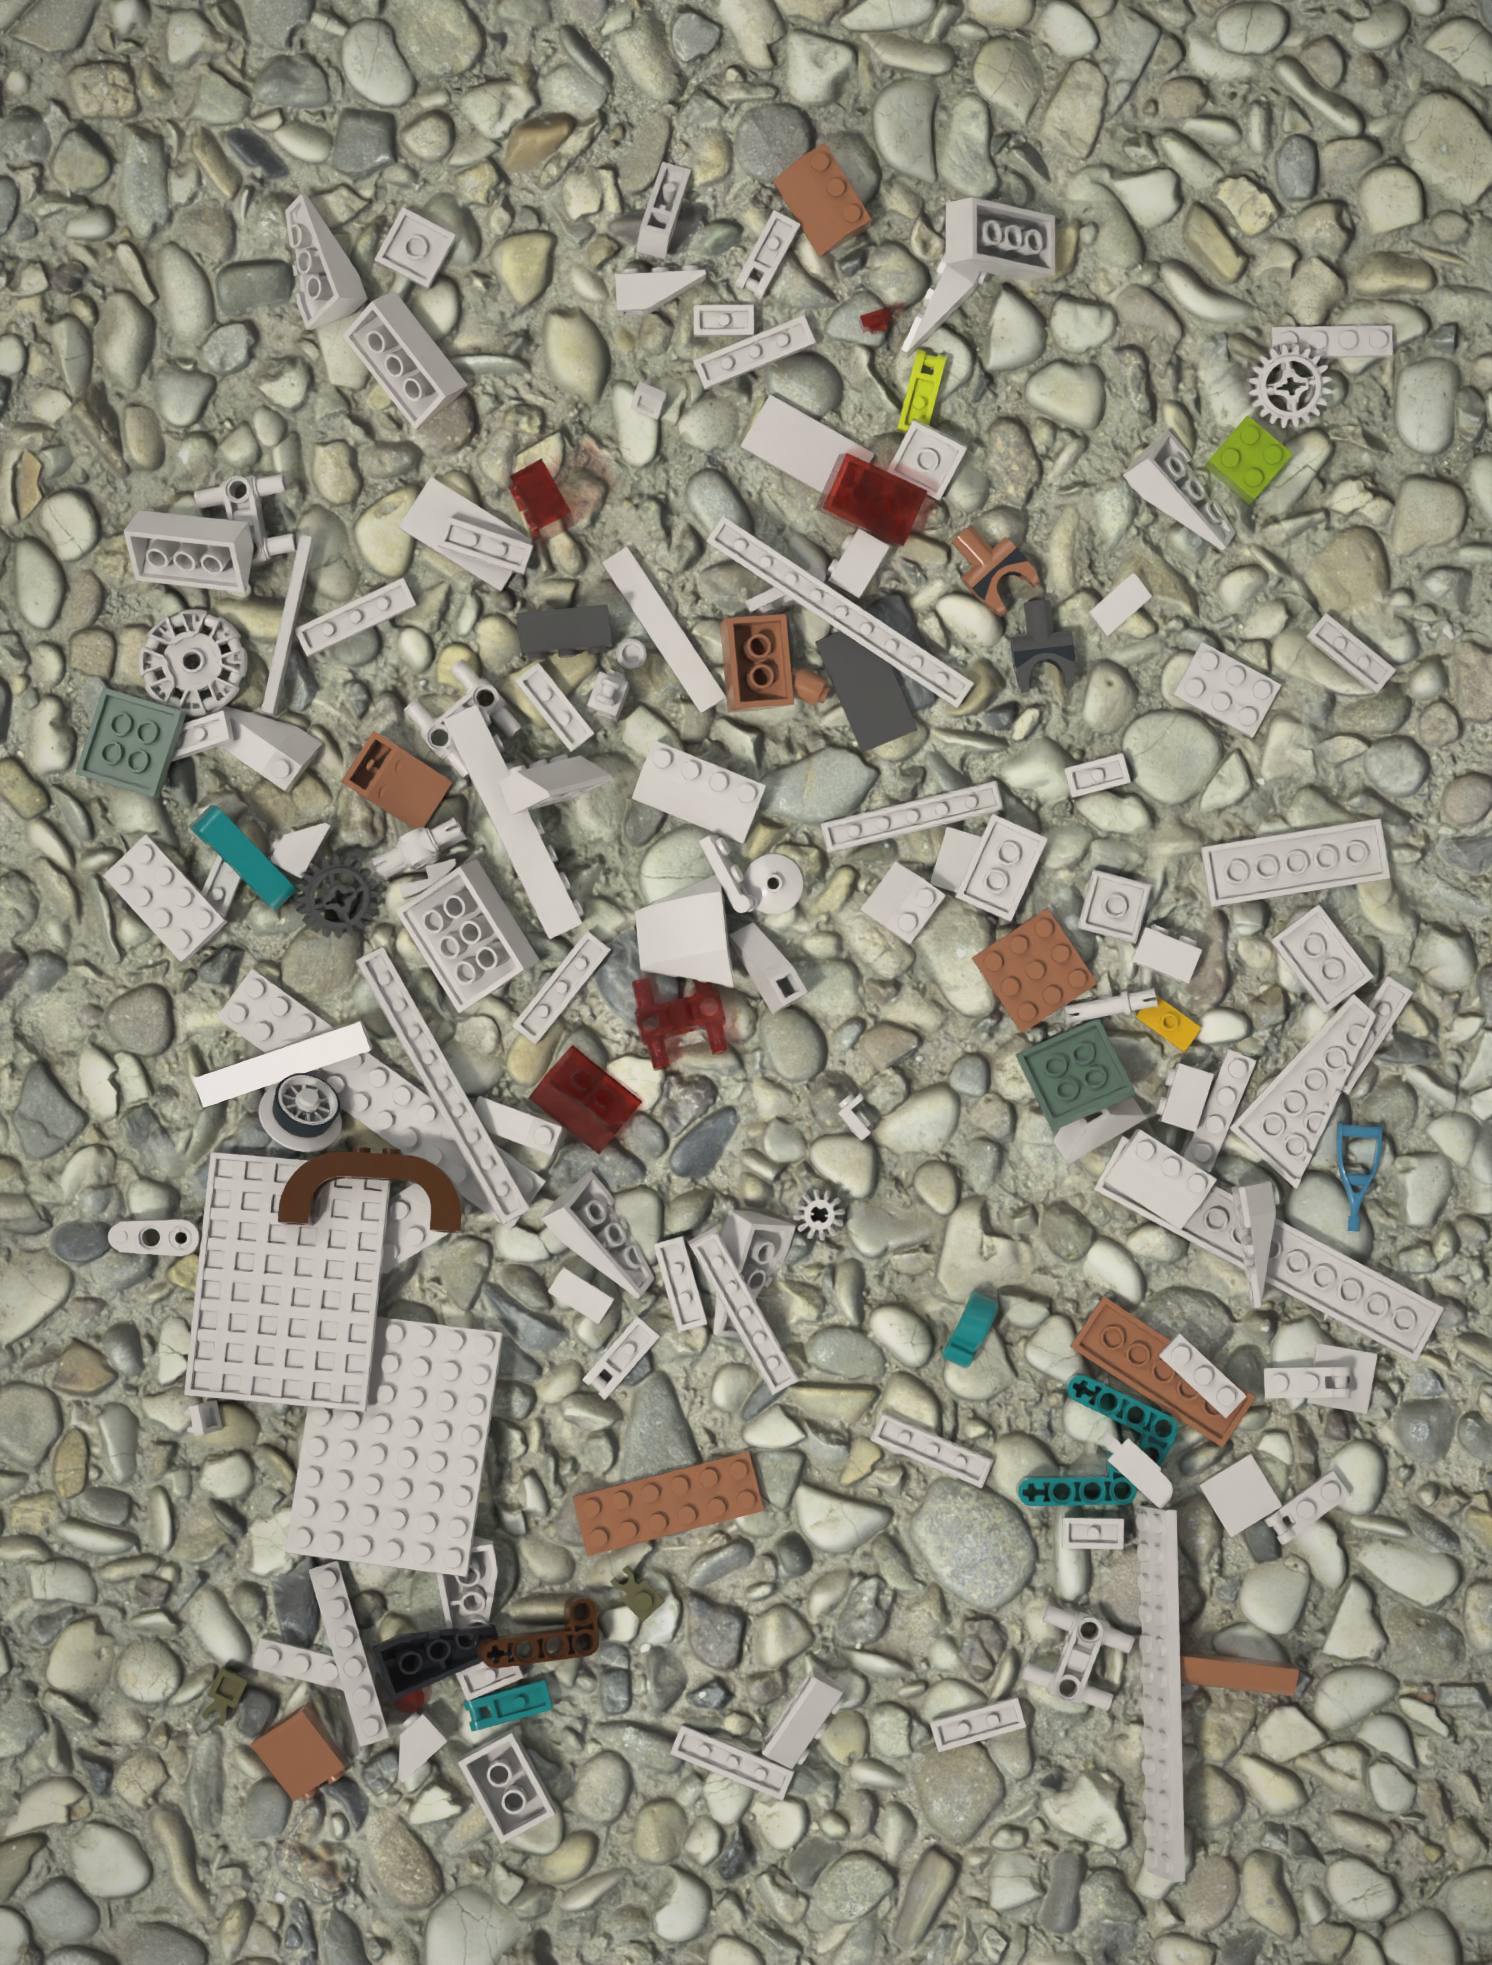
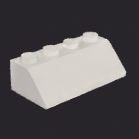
M395 291L373 300L342 335L415 430L419 429L453 403L468 386Z
M139 510L124 529L136 581L245 593L248 588L254 549L248 522Z
M653 740L632 799L744 844L766 790V785Z

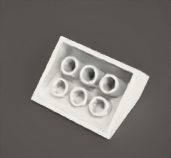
M477 859L459 866L395 911L458 1013L468 1009L541 962Z

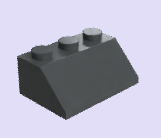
M608 605L516 613L522 656H528L529 661L546 659V654L558 653L559 658L577 656L576 651L587 650L589 655L606 654V649L612 648Z

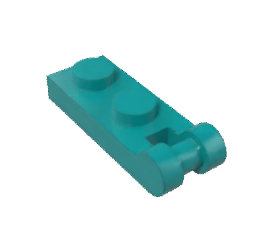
M546 1678L479 1696L469 1701H463L465 1710H469L472 1720L469 1722L471 1731L485 1729L553 1710ZM489 1705L491 1716L483 1717L481 1707Z

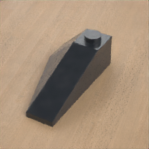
M494 1624L399 1634L371 1647L373 1661L382 1686L393 1702L481 1663L477 1655V1648L480 1642L489 1637H496L498 1633ZM492 1646V1651L487 1652V1656L492 1658L496 1653H503L504 1650L501 1651Z

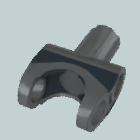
M1036 600L1024 603L1027 635L1012 636L1010 638L1013 668L1020 692L1026 693L1030 691L1029 677H1031V670L1036 664L1042 662L1050 663L1059 670L1060 676H1063L1065 688L1073 687L1075 652L1072 631L1054 632L1050 600Z

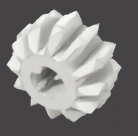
M814 1189L815 1200L811 1201L810 1197L804 1193L802 1197L808 1204L806 1206L801 1203L795 1204V1207L803 1210L804 1214H796L793 1218L794 1220L805 1219L806 1222L799 1225L798 1230L801 1232L810 1226L811 1228L807 1234L809 1239L813 1238L815 1230H819V1239L825 1240L823 1230L827 1228L832 1236L836 1235L835 1230L830 1225L834 1223L842 1227L843 1222L834 1219L835 1215L845 1214V1210L833 1209L834 1206L841 1202L838 1197L830 1204L827 1202L831 1196V1191L827 1190L822 1200L820 1199L819 1190ZM816 1206L819 1209L825 1207L828 1214H824L827 1219L822 1223L819 1220L812 1221L810 1215H814L811 1210Z

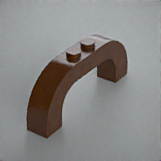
M352 1147V1152H330L314 1157L293 1173L284 1187L279 1203V1223L313 1226L316 1199L321 1190L335 1180L360 1179L412 1182L420 1185L429 1197L431 1204V1231L463 1234L465 1232L464 1203L460 1191L453 1180L433 1163L420 1157L402 1155L400 1149L383 1148L382 1153H370L371 1148Z

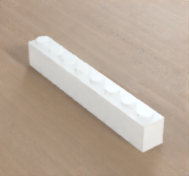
M477 704L443 719L442 721L548 939H552L583 924L580 919L584 915L583 910L577 899L571 901L567 889L571 888L565 873L561 872L558 874L554 866V862L558 861L552 846L550 844L545 846L540 837L545 832L537 817L532 819L528 811L510 815L498 781L509 776L508 770L514 767L511 762L505 764L500 754L505 749L498 735L492 737L487 727L492 722L485 708L479 709Z

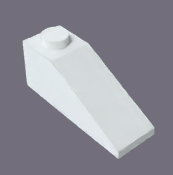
M662 162L640 226L637 252L662 259L666 258L691 169Z
M478 1096L474 1110L486 1131L551 1156L554 1155L564 1128L563 1126Z

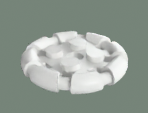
M201 609L179 611L180 614L170 618L166 616L149 631L146 636L148 640L145 647H141L139 654L140 677L144 678L146 682L145 690L157 704L181 710L186 713V716L207 715L206 711L216 707L218 710L221 709L239 692V683L242 678H245L247 672V651L245 647L242 648L240 643L241 635L237 629L222 616L217 618L210 615V611ZM184 625L187 632L176 635L174 629ZM205 626L212 628L209 637L201 634L202 628ZM159 643L167 645L164 655L156 653ZM228 644L231 651L222 655L219 646ZM196 654L201 658L200 665L196 669H187L185 667V659L189 655ZM163 669L166 677L157 680L155 673ZM223 669L231 672L227 682L220 679L223 675ZM176 688L184 692L181 699L173 697ZM210 689L212 696L202 700L199 692Z

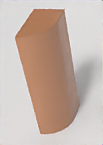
M1180 1650V1677L1182 1684L1293 1696L1295 1693L1299 1669L1293 1663Z

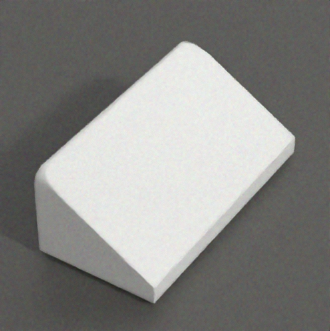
M1133 572L1090 610L1087 615L1108 637L1144 605L1152 595Z
M565 1266L561 1269L548 1290V1293L597 1324L601 1322L615 1299Z

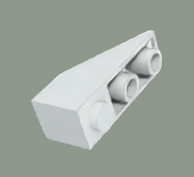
M690 265L681 267V271H669L667 267L652 268L649 273H639L638 269L622 270L621 274H615L618 316L648 315L704 282L706 280V269L699 270V266Z
M754 922L728 935L731 944L772 1015L797 1002L808 993L791 963Z

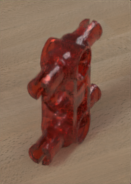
M648 978L635 980L631 983L637 1005L634 1015L640 1039L643 1045H647L654 1071L670 1067L665 1040L681 1034L701 1029L706 1030L712 1055L715 1056L729 1052L723 1027L726 1024V1016L720 993L716 988H713L711 982L703 983L693 979L696 991L693 996L662 1004L654 1002ZM707 1003H714L718 1006L717 1012L712 1016H706L701 1012L702 1007ZM648 1018H655L659 1021L658 1027L653 1031H647L643 1028V1023Z

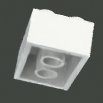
M514 1728L460 1756L458 1764L501 1844L556 1814L557 1808Z

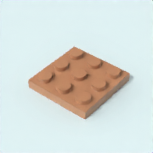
M1048 908L971 958L1021 1034L1098 984Z

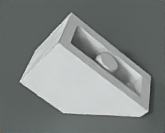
M323 823L284 834L281 840L277 838L272 844L268 853L272 856L269 861L305 880L300 875L301 872L309 873V863L314 864L333 827Z
M426 1710L420 1715L415 1711L402 1723L405 1729L400 1734L398 1779L402 1783L438 1751L450 1737Z

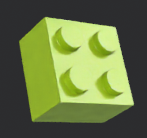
M1247 415L1204 467L1247 504L1251 505L1291 458L1293 453Z

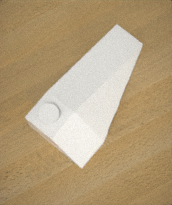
M300 194L285 210L289 244L292 248H295L297 265L292 267L293 275L299 277L300 292L296 293L297 305L306 329L312 330L352 315L367 300V296L359 274L308 196Z
M945 252L937 269L936 280L938 283L936 286L932 285L927 291L923 303L925 310L923 313L919 312L901 349L902 357L908 359L975 291L978 284H984L989 273L946 264Z
M1167 429L1132 461L1123 476L1130 487L1136 490L1143 499L1214 546L1224 550L1236 532L1218 502L1210 500L1205 492L1204 486L1207 483L1202 476L1196 477L1190 467L1189 462L1192 461V458L1187 450Z
M224 706L219 710L216 707L206 711L207 715L195 716L193 719L196 720L220 711L228 712L234 741L220 747L288 794L323 745L299 727L228 706Z
M590 1171L556 1199L541 1220L563 1244L638 1299L644 1294L655 1278L639 1247L632 1245L625 1231L628 1228L625 1220H619L612 1206L615 1201L611 1193L594 1173Z
M1270 1181L1231 1187L1250 1306L1252 1308L1261 1307L1276 1215L1275 1205H1279L1277 1187H1272Z
M729 1210L721 1239L756 1301L763 1286L768 1288L772 1278L769 1276L777 1262L782 1263L785 1259L796 1226L753 1211ZM716 1294L713 1334L720 1337H739L740 1335Z
M477 1536L473 1537L468 1577L436 1573L447 1629L489 1624L498 1574L493 1541Z

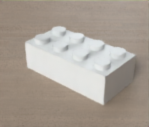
M974 197L946 203V264L1024 281L1055 276V216Z

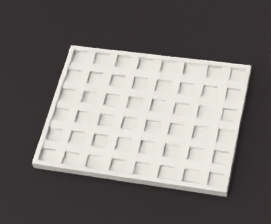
M211 1152L184 1395L367 1412L391 1181L335 1180L325 1186L316 1199L313 1226L286 1225L278 1222L279 1203L282 1192L293 1173L309 1160Z
M377 1317L367 1412L319 1407L307 1408L285 1553L468 1577L503 1333Z

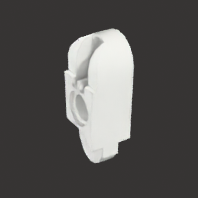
M188 1219L120 1221L119 1224L114 1225L110 1229L108 1241L118 1252L184 1256L192 1254L198 1249L201 1233L198 1225ZM151 1228L157 1230L160 1234V1240L155 1246L150 1245L145 1237L147 1231ZM179 1232H184L187 1235V1240L183 1244L177 1241V1234Z
M1106 1430L1098 1440L1113 1453L1108 1461L1162 1510L1171 1500L1173 1493L1171 1482L1160 1472L1161 1468L1129 1438L1122 1444Z

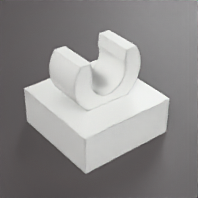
M647 379L644 383L639 382L630 409L658 420L667 396L666 386L662 385L659 390L650 386V379Z
M217 1400L189 1406V1410L184 1412V1416L190 1415L192 1427H188L187 1432H194V1436L223 1430Z

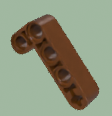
M572 1596L564 1605L565 1628L486 1638L480 1642L477 1648L478 1658L491 1668H503L593 1655L599 1647L596 1607L592 1601L582 1596ZM579 1603H584L586 1605L585 1615L581 1618H575L573 1613L575 1606ZM587 1633L589 1635V1643L585 1648L579 1649L576 1644L577 1638L581 1634ZM557 1637L560 1642L559 1648L555 1652L549 1653L546 1648L547 1642L551 1638ZM528 1641L530 1645L528 1654L522 1657L518 1656L516 1652L518 1644ZM492 1646L501 1651L507 1650L509 1655L504 1652L496 1653L493 1660L487 1656V1652H491Z

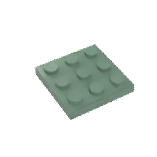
M103 687L75 774L159 800L186 713Z
M1099 1018L1016 1054L1017 1060L1051 1131L1136 1095L1134 1087Z

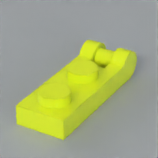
M917 349L897 431L906 433L914 418L927 425L930 424L947 356L938 354L936 357L926 354L924 350ZM922 366L934 368L933 375L921 373Z

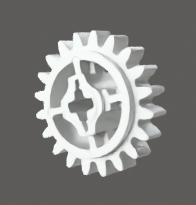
M1281 344L1280 354H1277L1273 348H1270V359L1259 356L1262 367H1251L1257 373V377L1247 379L1249 383L1255 384V388L1249 390L1247 394L1257 395V399L1251 403V406L1258 407L1262 405L1258 415L1263 417L1270 413L1268 420L1270 424L1275 423L1277 418H1280V427L1282 428L1286 427L1289 419L1295 428L1298 427L1299 418L1307 424L1310 423L1308 415L1310 412L1316 416L1320 415L1319 410L1316 408L1317 404L1324 406L1328 404L1321 398L1322 394L1331 393L1330 389L1323 387L1324 383L1332 380L1331 377L1321 375L1328 366L1320 365L1317 367L1316 364L1321 356L1315 355L1309 359L1310 348L1306 347L1299 354L1298 344H1293L1291 352H1288L1285 344ZM1292 361L1299 362L1305 366L1311 376H1298L1292 367ZM1280 364L1281 370L1278 378L1274 382L1266 384L1269 373ZM1287 378H1289L1290 381L1302 383L1301 385H1296V387H1293L1291 389V394H1289V391L1276 389L1277 387H1282V385L1287 384ZM1312 388V393L1307 402L1298 407L1301 393ZM1268 395H1280L1286 403L1287 411L1275 407L1270 402Z

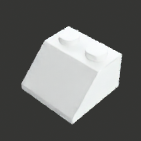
M895 861L860 911L909 946L946 895L922 877Z

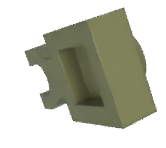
M626 1565L623 1568V1572L628 1575V1581L620 1583L614 1577L610 1583L616 1589L625 1591L627 1595L622 1598V1601L644 1622L665 1600L645 1578L638 1583L634 1578L633 1571Z
M221 1667L208 1694L209 1697L215 1700L205 1709L202 1717L208 1719L211 1711L217 1710L221 1715L217 1724L223 1727L228 1717L227 1707L230 1706L234 1709L237 1707L249 1679Z

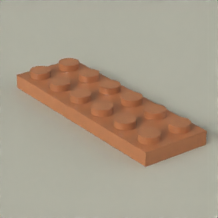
M1102 1296L1070 1344V1347L1223 1448L1256 1397L1231 1381L1246 1397L1227 1418H1224L1158 1356L1171 1340Z
M749 1451L573 1496L587 1556L764 1511Z

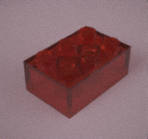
M843 453L837 457L815 510L857 530L859 528L893 547H903L928 491L849 453Z
M542 459L510 476L512 485L508 486L511 497L519 512L526 511L523 513V516L534 538L540 536L544 543L575 526L572 513Z

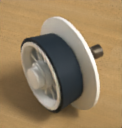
M309 1074L287 1076L278 1085L270 1088L263 1095L259 1104V1118L263 1128L271 1138L289 1149L301 1152L320 1151L332 1145L340 1134L342 1119L339 1097L335 1090L319 1077Z

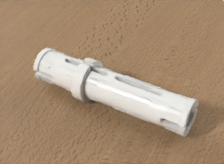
M1155 988L1129 994L1127 991H1123L1119 996L1065 1005V1011L1068 1016V1024L1120 1013L1130 1015L1135 1010L1158 1007Z

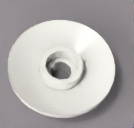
M768 854L757 858L749 865L744 875L743 885L748 894H753L757 897L758 906L756 909L766 914H780L791 909L800 899L803 890V878L798 866L792 860L782 855ZM770 878H776L779 881V886L776 889L768 887L767 882Z

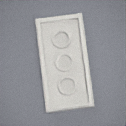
M769 395L740 446L746 452L843 507L846 506L875 455L772 395Z
M430 477L400 524L399 529L499 592H502L514 572L438 547L446 518L450 517L532 545L533 540L433 477Z

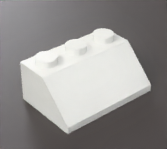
M563 754L550 759L549 764H547L546 759L530 764L529 769H526L525 765L508 770L509 776L498 782L510 815L576 798L611 781L612 777L611 774L581 755L568 758L567 754Z
M1136 1129L1104 1178V1181L1181 1230L1202 1204L1217 1179L1141 1129Z
M812 1668L762 1742V1754L790 1769H793L796 1763L801 1765L810 1752L807 1746L813 1737L818 1740L825 1731L827 1724L824 1721L831 1712L835 1715L843 1704L844 1699L841 1697L843 1689Z

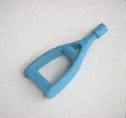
M1342 1122L1337 1124V1165L1351 1209V1216H1348L1347 1231L1360 1232L1359 1208L1374 1178L1380 1159L1382 1145V1126L1380 1124L1377 1126L1346 1125ZM1342 1136L1376 1139L1374 1158L1369 1174L1345 1173L1342 1157ZM1351 1186H1362L1358 1193H1354L1351 1189Z

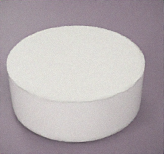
M626 639L619 644L616 657L623 668L635 670L645 663L647 653L645 646L640 641Z

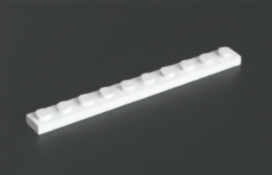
M724 516L720 517L705 540L954 707H959L973 686V682Z
M383 946L356 960L359 970L502 1226L529 1212L528 1205Z

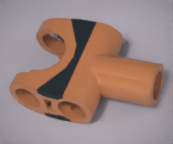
M970 525L951 542L972 565L960 577L962 582L981 603L1000 617L1008 612L1000 601L1001 598L997 592V584L1000 579L1013 575L1022 580L1025 579L1032 587L1040 583L1037 573L1027 558L1007 537H1004L992 548L977 530Z

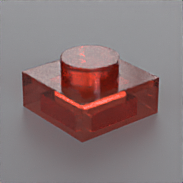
M889 307L861 315L859 323L862 333L870 331L871 335L886 331L888 329L887 325L892 323Z

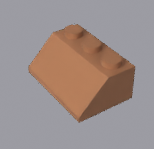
M826 143L797 159L773 180L774 185L796 221L800 223L801 229L819 258L871 228L872 219Z
M786 614L726 618L720 622L728 713L758 711L794 705Z

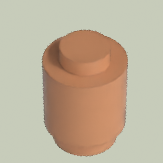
M793 667L791 671L793 697L815 707L818 702L824 704L831 688L826 685L828 679L804 668L799 670Z

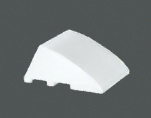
M716 874L635 911L641 971L677 978L680 976L696 979L698 982H711L734 988L724 904L725 895Z

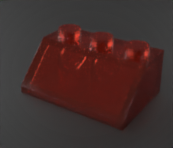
M573 1045L549 1070L529 1096L531 1101L598 1155H600L642 1103L639 1098Z

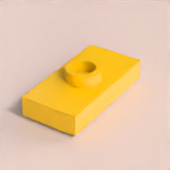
M1156 995L1158 1007L1140 1009L1135 1018L1184 1053L1202 1028Z

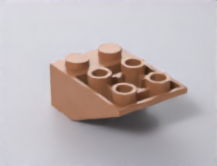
M375 731L372 732L341 781L345 786L413 829L425 827L453 783Z

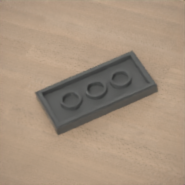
M841 631L815 642L861 753L918 730L890 663Z

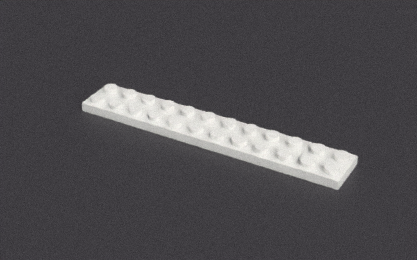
M254 969L250 970L216 1017L264 1053L336 1029ZM364 1052L303 1073L319 1077L327 1082L337 1093L340 1100V1108L391 1145L400 1149L405 1155L420 1157L442 1169L453 1180L463 1197L500 1223L430 1096L369 1052ZM493 1143L526 1204L529 1206L546 1180ZM521 1216L503 1226L511 1230Z
M1121 1136L1093 1190L1245 1271L1232 1194L1213 1185L1199 1208L1182 1229L1179 1230L1104 1181V1178L1129 1141V1139ZM1275 1218L1265 1282L1416 1362L1444 1308Z
M1139 1505L1136 1523L1140 1531V1544L1137 1548V1556L1140 1561L1138 1588L1141 1592V1605L1138 1614L1142 1623V1636L1139 1640V1647L1142 1652L1143 1666L1140 1669V1679L1143 1683L1141 1711L1144 1714V1728L1141 1732V1738L1145 1750L1142 1770L1145 1775L1143 1802L1146 1806V1820L1144 1821L1143 1829L1147 1837V1850L1144 1854V1862L1147 1872L1172 1882L1185 1881L1177 1510L1169 1508L1160 1510L1157 1506Z

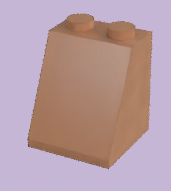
M309 1702L258 1734L250 1744L293 1801L302 1797L303 1801L309 1799L319 1792L317 1786L326 1780L329 1784L337 1781L345 1775L343 1769L348 1764Z

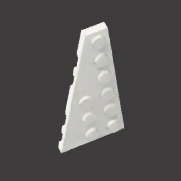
M1354 994L1350 996L1229 1127L1295 1189L1299 1186L1313 1151L1326 1127L1345 1081L1352 1070L1356 1057L1376 1017V1014Z

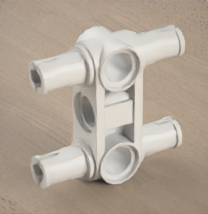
M283 474L259 479L253 475L246 477L234 476L220 483L219 487L194 492L197 508L201 509L224 504L228 520L249 523L252 541L257 546V552L252 557V566L269 561V559H272V555L297 551V541L293 533L268 538L264 525L260 500L262 496L287 492V483ZM241 484H245L247 488L246 494L242 498L237 499L235 496L236 488Z
M461 659L450 669V672L467 690L465 696L439 718H434L418 699L412 701L404 711L420 728L421 738L440 759H447L454 769L463 778H466L469 774L442 721L443 719L477 704L479 709L483 708L484 706L478 704V697L481 693L488 691L494 694V702L490 706L484 707L490 720L492 719L509 739L515 736L522 729V726L505 708L507 706L505 699L487 679H480L468 664ZM438 731L448 733V742L443 746H435L433 744V735Z
M453 817L451 820L431 830L419 827L398 838L399 841L395 844V848L372 858L374 866H378L376 869L379 875H383L385 880H387L389 877L409 867L411 870H420L425 868V866L435 863L441 859L443 850L467 838L464 832H461L462 828L459 822H456Z
M1048 1605L1042 1621L1066 1630L1068 1634L1056 1669L1051 1671L1026 1662L1021 1679L1046 1688L1048 1694L1058 1697L1064 1702H1071L1076 1705L1084 1702L1108 1711L1113 1694L1088 1685L1090 1672L1100 1647L1106 1645L1129 1654L1134 1643V1637L1110 1628V1624L1107 1621L1099 1619L1092 1614H1086L1081 1611H1075L1073 1614ZM1085 1622L1096 1624V1631L1092 1636L1086 1637L1081 1635V1626ZM1065 1679H1071L1075 1682L1074 1690L1068 1694L1059 1691V1685Z

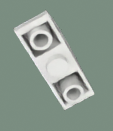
M1130 1097L1061 1127L1053 1142L1066 1163L1070 1164L1145 1120L1146 1117L1134 1098Z

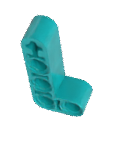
M210 805L189 825L190 829L206 845L211 846L274 912L297 891L289 880L217 806Z
M1079 1373L1069 1377L1065 1388L1070 1398L1142 1433L1137 1446L1142 1451L1147 1447L1155 1448L1157 1457L1154 1462L1159 1467L1162 1465L1178 1431L1177 1423L1172 1417L1084 1374ZM1084 1380V1386L1094 1392L1095 1386L1100 1387L1094 1393L1092 1403L1088 1402L1092 1397L1083 1392L1076 1396V1390L1073 1388L1074 1383L1080 1384ZM1106 1393H1112L1115 1396V1405L1110 1409H1102L1100 1406V1398ZM1134 1406L1141 1407L1143 1415L1140 1421L1130 1422L1127 1418L1129 1409ZM1163 1419L1168 1420L1170 1423L1169 1432L1163 1436L1157 1435L1155 1432L1156 1423Z
M1108 1450L1106 1455V1475L1027 1476L1017 1483L1016 1493L1021 1502L1028 1506L1124 1505L1134 1500L1137 1487L1108 1461L1113 1455ZM1048 1482L1046 1487L1048 1499H1044L1045 1495L1043 1493H1033V1498L1031 1499L1023 1493V1490L1028 1489V1484L1032 1483L1035 1489H1045L1043 1483ZM1090 1482H1095L1099 1485V1493L1093 1498H1087L1083 1493L1085 1485ZM1119 1482H1127L1129 1484V1493L1125 1497L1120 1498L1114 1494V1487ZM1066 1483L1069 1487L1067 1496L1061 1499L1054 1497L1053 1488L1055 1485Z

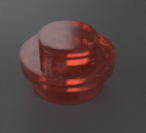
M420 1689L394 1702L400 1711L414 1713L422 1707L425 1695L423 1690Z

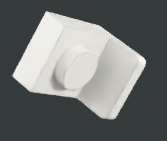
M851 1093L838 1104L841 1110L837 1115L856 1137L862 1141L871 1133L867 1129L871 1124L860 1111L854 1114L851 1110L864 1099V1096L860 1093L855 1097Z

